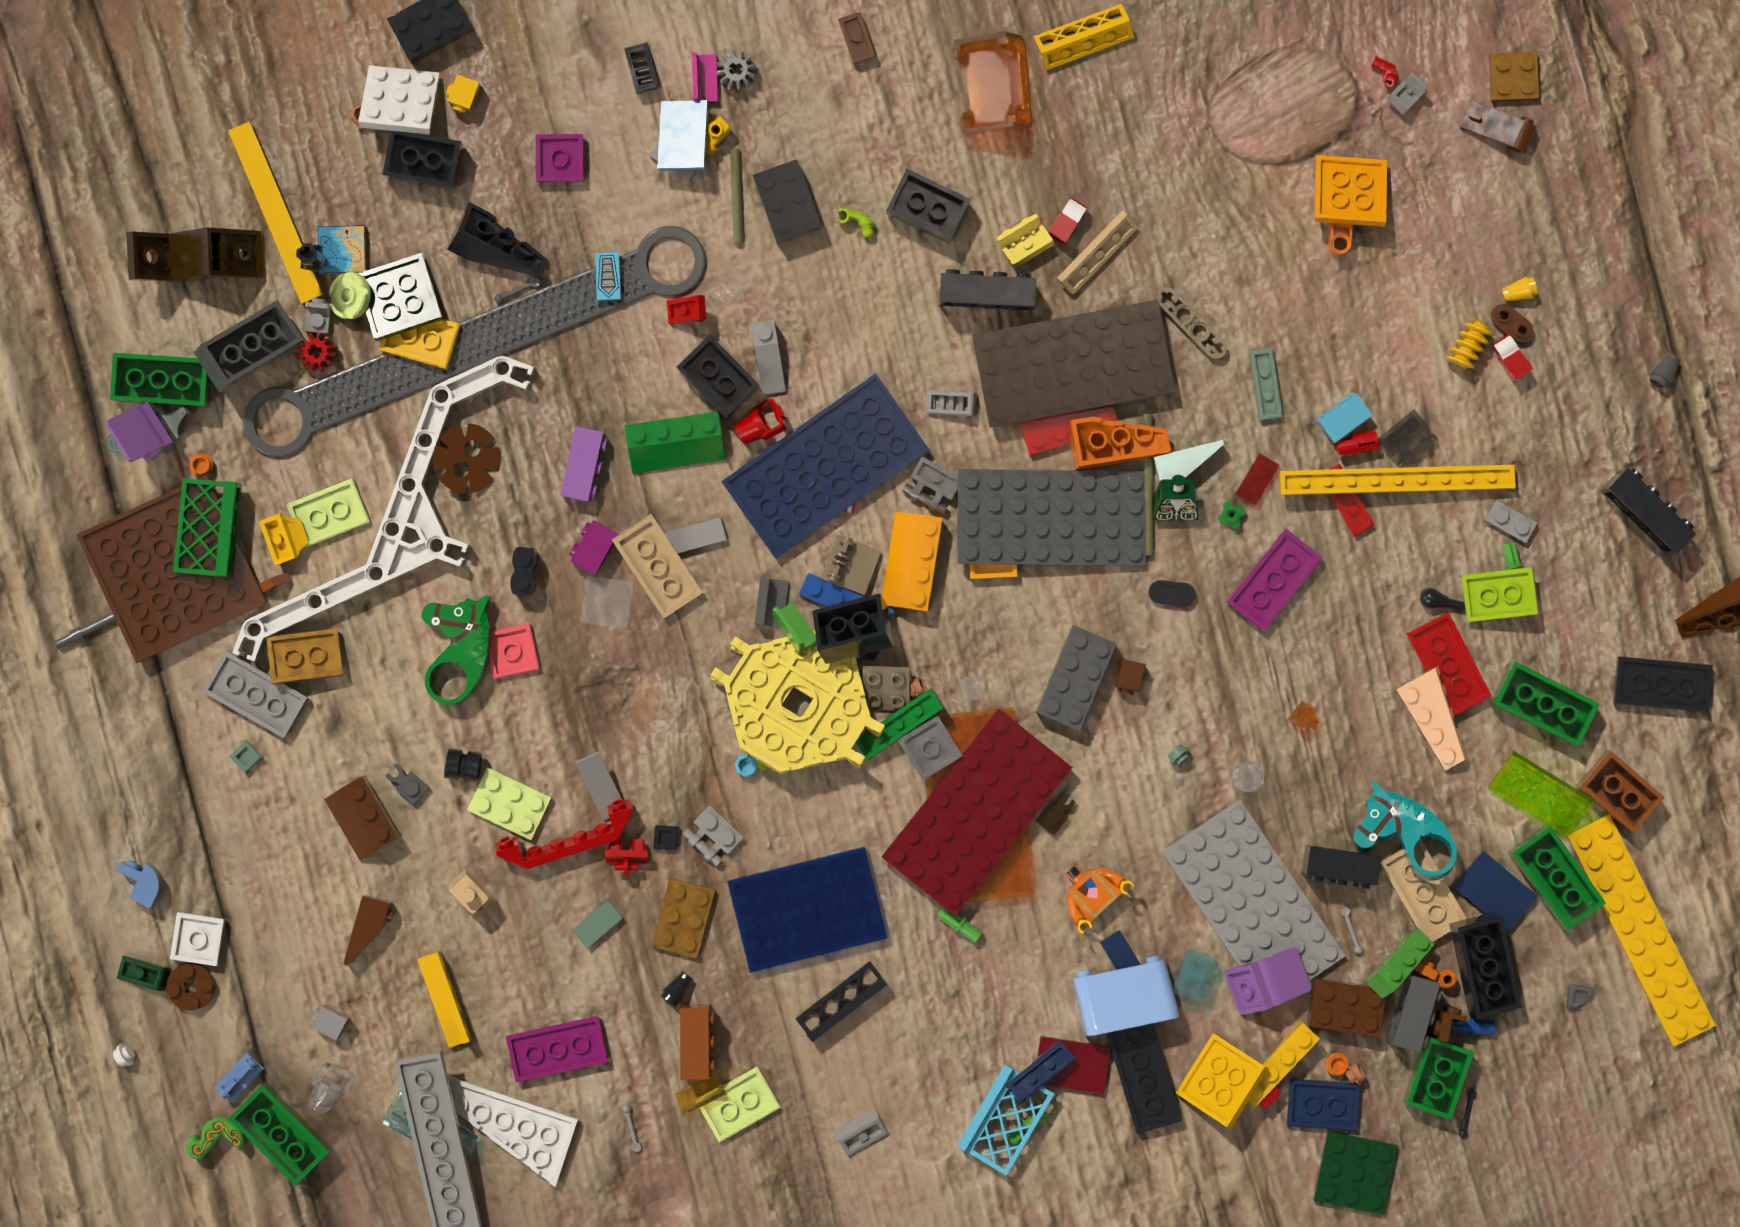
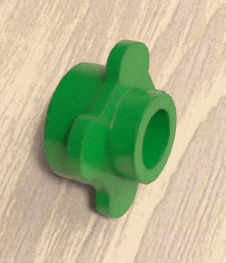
M1225 502L1223 504L1224 510L1219 515L1218 520L1221 524L1226 523L1236 529L1241 525L1240 519L1245 514V509L1242 506H1234L1231 502Z

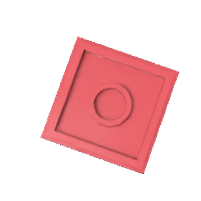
M530 623L491 631L489 661L493 679L540 670Z

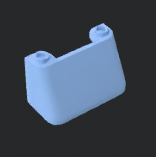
M1160 955L1147 957L1146 962L1142 963V965L1098 974H1091L1090 970L1076 972L1077 976L1072 977L1082 1031L1086 1036L1099 1035L1179 1017L1166 961L1164 958L1160 959Z

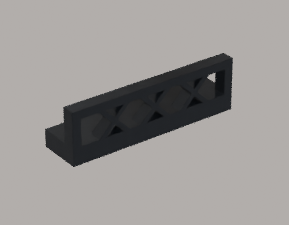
M869 961L795 1019L806 1032L810 1041L814 1042L884 988L887 982L871 961ZM870 968L877 979L871 984L860 983L861 974ZM856 977H858L857 983L851 982ZM846 985L857 986L856 996L852 999L841 998L842 988ZM859 986L866 987L861 992H859ZM839 991V997H832ZM828 999L838 1000L837 1010L833 1013L823 1012V1004ZM841 1001H847L843 1006L840 1007ZM821 1005L820 1012L814 1011L817 1007ZM808 1014L819 1015V1023L810 1030L802 1019ZM822 1015L828 1016L821 1022Z

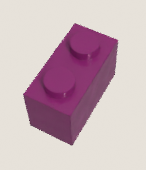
M593 520L591 524L586 523L581 532V535L584 536L580 544H574L569 555L572 556L570 560L572 563L597 575L614 545L611 539L619 534Z

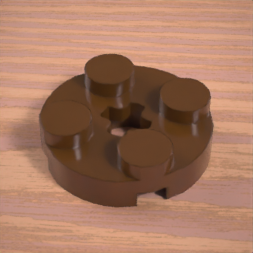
M187 963L175 968L167 980V995L175 1006L183 1010L194 1011L204 1007L210 1002L215 992L211 972L198 963ZM193 980L196 983L194 987L197 990L188 993L185 983H190Z

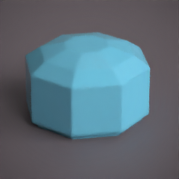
M748 754L739 756L734 765L737 773L744 777L755 774L758 767L755 758Z

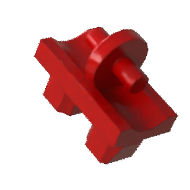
M620 839L609 842L608 850H605L606 864H615L614 870L623 871L624 878H629V871H638V864H649L648 850H646L643 839L632 840V850H623V840Z

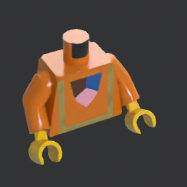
M1075 864L1065 873L1074 883L1068 889L1069 894L1066 898L1068 912L1083 937H1086L1083 933L1086 927L1091 928L1092 932H1094L1090 922L1123 893L1127 897H1132L1127 893L1128 888L1131 886L1137 890V886L1134 883L1127 881L1116 871L1102 867L1095 870L1090 868L1084 874Z

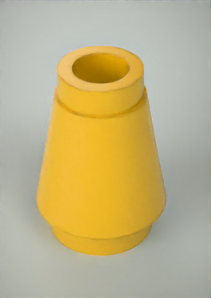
M1527 276L1502 289L1506 302L1534 299L1533 296L1539 295L1534 278H1527Z

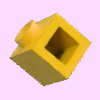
M457 74L454 84L450 83L446 92L447 101L452 105L451 109L464 114L466 110L472 112L481 84Z

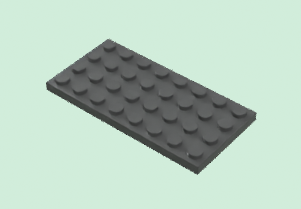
M958 469L957 564L1146 566L1145 471Z

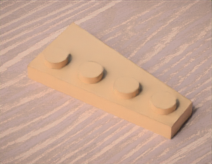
M1437 666L1402 685L1397 691L1440 763L1447 770L1464 761L1467 755L1459 730L1456 729L1452 708H1449L1446 698L1447 693L1444 685L1441 683L1440 671Z

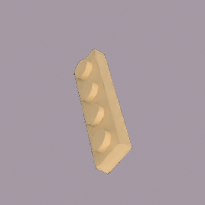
M1122 210L1057 279L1068 292L1074 295L1138 229V226Z

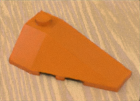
M1099 417L1070 420V446L1074 470L1099 468L1171 453L1167 429L1140 424H1128L1122 421H1110Z

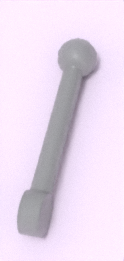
M1343 907L1340 913L1345 917L1355 945L1354 952L1358 955L1362 954L1363 947L1358 943L1349 917L1350 910L1347 907Z
M624 1104L622 1111L626 1114L632 1137V1150L639 1152L641 1144L637 1142L630 1115L631 1106Z

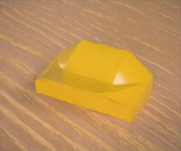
M278 513L259 521L275 566L297 558L303 547L309 543L300 518L287 517L283 513Z

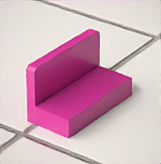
M692 52L693 100H707L709 103H718L717 55H697V52Z

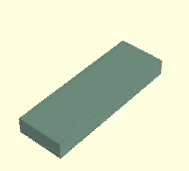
M1273 348L1249 351L1259 421L1283 418Z

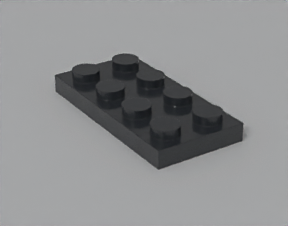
M1617 656L1613 703L1709 712L1713 665Z

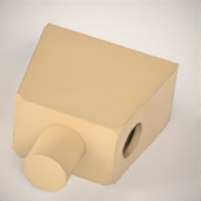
M466 868L448 885L450 893L474 916L481 917L497 901Z

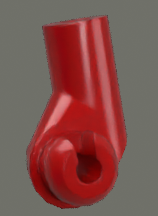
M1376 56L1371 67L1382 72L1386 87L1393 88L1399 81L1395 65Z

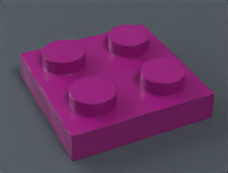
M536 134L537 183L584 182L583 134Z

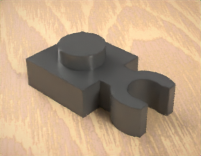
M395 764L394 767L399 771L398 776L392 777L391 774L387 773L386 778L391 782H398L399 786L395 790L414 805L429 786L412 771L406 776L403 767Z

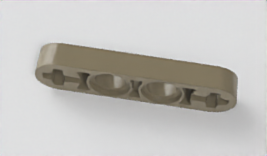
M1169 287L1160 289L1156 294L1159 307L1210 359L1217 360L1222 358L1227 351L1224 340L1175 290ZM1162 293H1171V301L1176 304L1177 300L1181 303L1172 313L1168 310L1172 306L1168 302L1164 304L1161 302L1163 298ZM1184 308L1188 310L1190 317L1187 321L1182 322L1177 319L1176 313L1179 309ZM1201 325L1206 329L1205 337L1199 339L1193 335V328L1195 326ZM1210 334L1214 337L1210 341L1214 345L1219 343L1222 346L1220 348L1222 352L1220 355L1218 353L1212 354L1210 352L1212 347L1208 343L1205 347L1201 344L1208 339Z

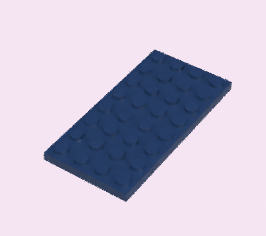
M875 373L721 482L776 559L929 452L930 449Z

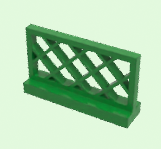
M183 478L174 573L233 578L242 484L230 481L222 482ZM189 484L198 485L203 491L194 500L188 495ZM202 485H207L209 487L205 489ZM216 486L224 487L223 497L215 502L208 492ZM206 495L213 505L203 513L196 503ZM193 506L200 516L190 524L186 519V511ZM216 508L220 512L221 518L213 526L206 516ZM204 519L210 526V529L200 536L194 529V526ZM191 529L198 539L188 547L183 541V536ZM214 531L218 536V544L211 549L204 539ZM201 542L208 552L198 560L191 550ZM189 553L195 563L188 569L180 568L181 558ZM210 555L216 560L215 571H208L201 564ZM199 566L201 570H196L195 568Z

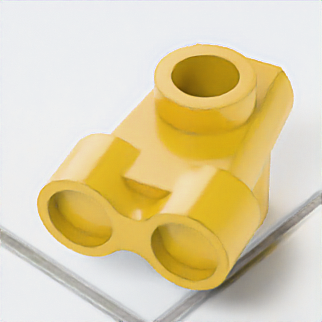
M721 115L708 125L706 154L710 157L718 150L717 145L728 137L732 129L731 125ZM716 125L720 127V132L718 134L714 133V127Z

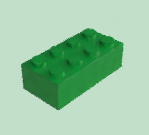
M113 353L110 388L111 401L140 404L148 402L149 404L209 408L211 379L197 358Z
M1516 661L1510 662L1490 702L1491 705L1573 746L1580 745L1600 705Z
M1550 825L1543 826L1508 852L1564 930L1568 931L1606 904Z
M266 1082L228 1118L295 1186L333 1149Z

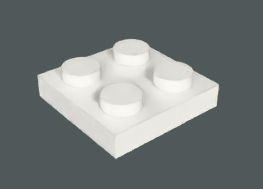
M177 912L170 959L218 966L225 919Z

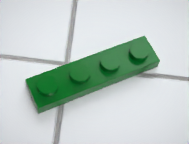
M930 688L881 723L885 727L880 738L867 731L859 737L856 744L866 760H870L944 710L945 706L934 689Z

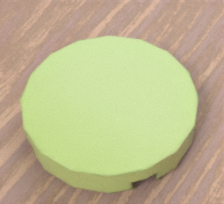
M347 272L338 275L332 282L329 290V297H331L332 302L330 305L337 316L343 319H356L367 310L371 291L369 283L364 276L355 272Z

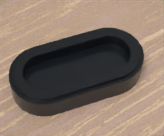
M1157 580L1148 589L1150 599L1157 604L1185 607L1191 605L1196 597L1195 589L1188 583Z

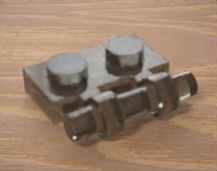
M1413 409L1381 435L1378 441L1391 457L1400 452L1403 458L1397 462L1399 468H1406L1408 465L1412 466L1416 463V459L1425 451L1428 453L1433 449V445L1439 439L1434 433L1427 438L1422 434L1429 426ZM1416 438L1419 445L1412 451H1409L1406 446Z

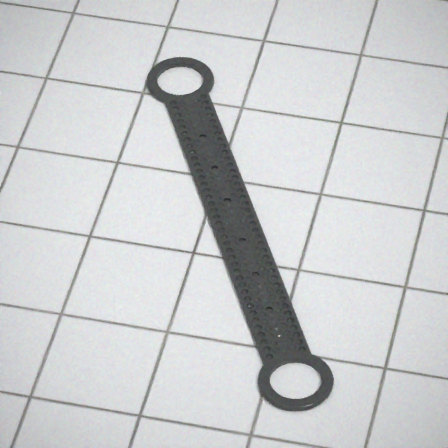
M677 226L660 227L647 234L640 242L637 250L619 257L621 300L597 301L596 267H593L459 322L461 327L447 370L384 353L296 390L285 387L265 389L255 395L245 409L243 428L246 438L257 451L266 456L276 458L287 457L300 451L315 432L469 370L496 357L508 354L656 293L662 296L685 294L699 283L704 274L706 256L703 246L694 234L684 228ZM667 237L678 238L686 242L692 249L695 258L694 268L690 276L685 281L676 285H665L657 282L648 272L646 265L647 254L651 246L658 240ZM275 398L291 401L298 407L302 416V428L298 437L293 442L284 446H271L265 443L258 436L254 422L258 409L266 401Z

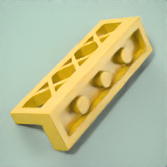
M1122 4L1033 37L1047 71L1134 38L1130 19ZM1119 13L1121 15L1120 18L1114 20L1109 19L1113 15ZM1092 23L1098 24L1096 27L1093 28L1087 27L1089 24ZM1068 32H1076L1072 36H1065V34ZM1049 39L1054 40L1053 43L1043 46L1042 42Z
M441 951L418 958L420 969L449 1048L470 1042L472 1037Z

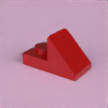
M695 295L666 301L668 324L703 322L707 319L705 295Z

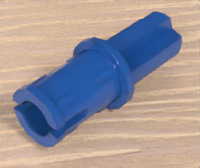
M1473 1018L1466 1021L1452 1020L1450 1034H1469L1470 1037L1474 1035H1495V1021L1473 1020Z

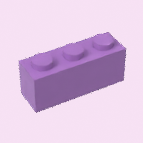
M575 426L560 496L589 503L590 498H595L597 484H594L596 475H600L603 463L599 461L601 452H605L608 441L607 438H604V432Z

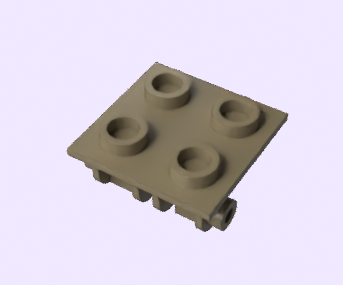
M837 535L821 579L865 596L881 551L854 542L850 537Z
M863 665V689L868 709L898 711L910 703V679L912 675L910 667Z

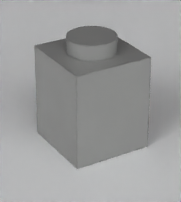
M323 1005L321 1009L317 1007L311 1017V1021L314 1023L311 1028L334 1040H338L350 1017L327 1005Z

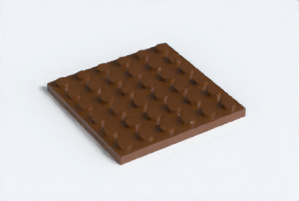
M207 475L198 478L199 480H209ZM189 484L188 495L194 500L203 491L198 485ZM202 485L205 489L209 487L207 485ZM182 486L76 534L136 663L266 604V600L261 593L237 539L233 578L173 572ZM212 489L210 492H208L211 495V497L215 500V502H217L218 498L214 490ZM206 495L196 503L203 513L213 505ZM193 506L186 511V519L190 524L200 516ZM215 508L206 517L214 526L220 521L221 514ZM202 519L194 526V529L202 536L210 529V526ZM191 529L183 536V541L188 547L198 539ZM213 531L204 541L212 549L218 544V536ZM201 542L191 550L198 560L208 552ZM189 553L181 558L180 568L188 569L195 563ZM210 555L201 564L206 570L215 571L216 560ZM199 566L195 568L196 570H201Z

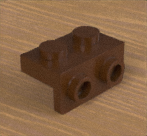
M1444 1006V1009H1437L1436 1018H1434L1433 1024L1430 1025V1032H1433L1432 1037L1439 1041L1448 1042L1452 1019L1466 1021L1467 1016L1462 1014V1010L1456 1007Z

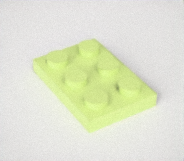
M487 767L467 810L532 840L552 797Z

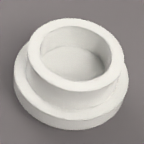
M119 1044L116 1050L113 1051L115 1061L121 1067L134 1063L135 1053L130 1046Z

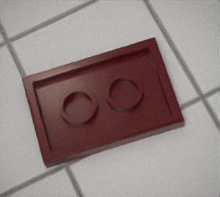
M1040 1036L1037 1059L1060 1041L1076 1058L1075 1062L1046 1085L1104 1094L1110 1046Z

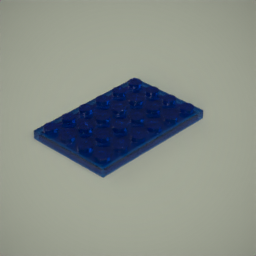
M865 846L727 881L750 973L888 939Z

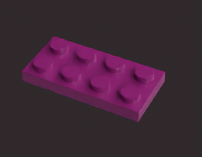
M1285 528L1226 602L1260 630L1264 631L1323 557Z
M599 1015L506 1035L515 1083L609 1062Z

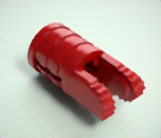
M1376 430L1351 434L1350 437L1342 438L1334 443V448L1339 455L1354 453L1358 455L1360 453L1378 451L1379 441Z

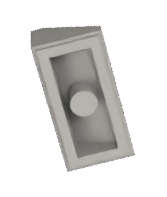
M873 1108L834 1131V1134L846 1155L850 1156L888 1134V1131L877 1111Z

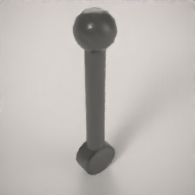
M533 278L526 285L503 295L497 294L494 297V301L502 303L503 299L531 287L537 288L540 286V280Z

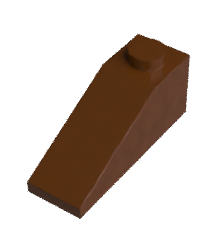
M369 895L362 896L343 962L344 965L348 966L385 927L387 921L391 922L394 914V908H391L392 902Z

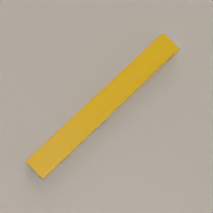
M249 121L228 130L301 304L312 301V298L323 296L324 294L314 271L300 269L301 260L296 257V251L302 246V242L251 122Z

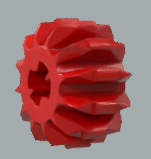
M318 332L316 339L313 333H309L310 341L303 338L302 343L305 346H297L296 348L304 353L298 355L297 359H306L302 367L307 368L311 364V372L316 371L317 365L320 371L323 372L325 371L324 363L330 367L333 365L328 360L329 357L337 358V354L330 352L336 349V345H328L331 337L327 336L323 340V333ZM314 347L322 349V353H319L321 356L318 358L311 354L312 351L314 352Z

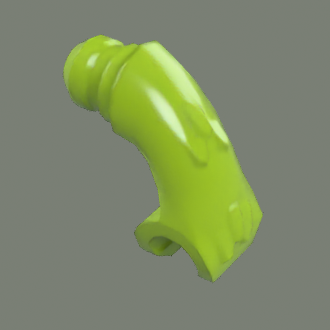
M841 208L836 211V213L845 212L847 214L846 219L838 220V223L846 224L849 220H856L859 226H861L862 235L865 238L873 237L875 223L866 214L849 208Z

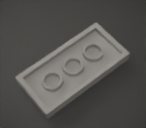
M228 651L224 652L202 690L203 693L282 738H286L308 699L307 696L286 684L272 685L269 674Z

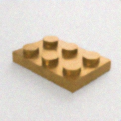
M337 628L266 637L272 685L343 676Z
M669 878L651 947L697 959L715 889Z

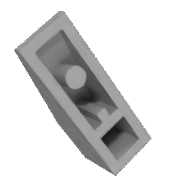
M775 321L751 323L762 395L786 392Z

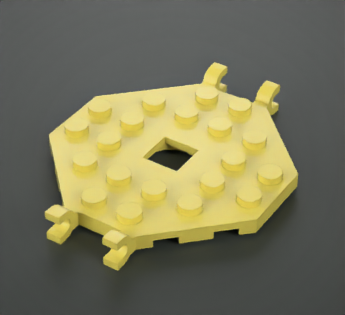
M735 636L730 644V649L738 654H743L742 658L730 676L715 667L710 675V680L725 687L740 750L780 774L847 759L852 765L860 769L865 762V756L855 752L852 748L865 728L880 738L885 725L870 717L856 657L825 664L817 650V643L801 654H798L787 637L763 644L748 645ZM793 688L813 699L803 716H798L782 706Z

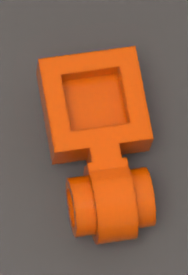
M1422 959L1414 968L1415 971L1440 983V986L1445 989L1452 988L1456 984L1457 977L1453 971L1443 969L1438 972L1433 969L1435 965L1425 959ZM1449 975L1450 980L1444 983V976Z

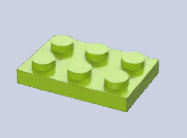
M1533 567L1461 575L1467 622L1539 614Z

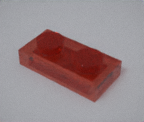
M1259 453L1235 494L1256 506L1277 471L1279 464Z

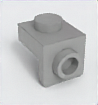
M1411 73L1386 99L1403 115L1428 90V87L1414 73Z

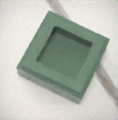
M248 740L242 743L229 756L244 773H247L263 758Z

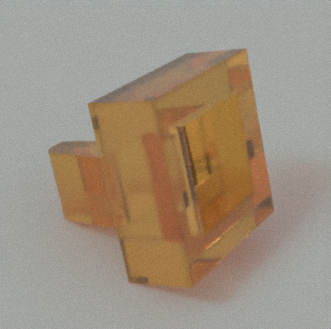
M1301 701L1288 718V720L1301 729L1306 725L1315 729L1320 723L1313 717L1317 710L1304 701Z

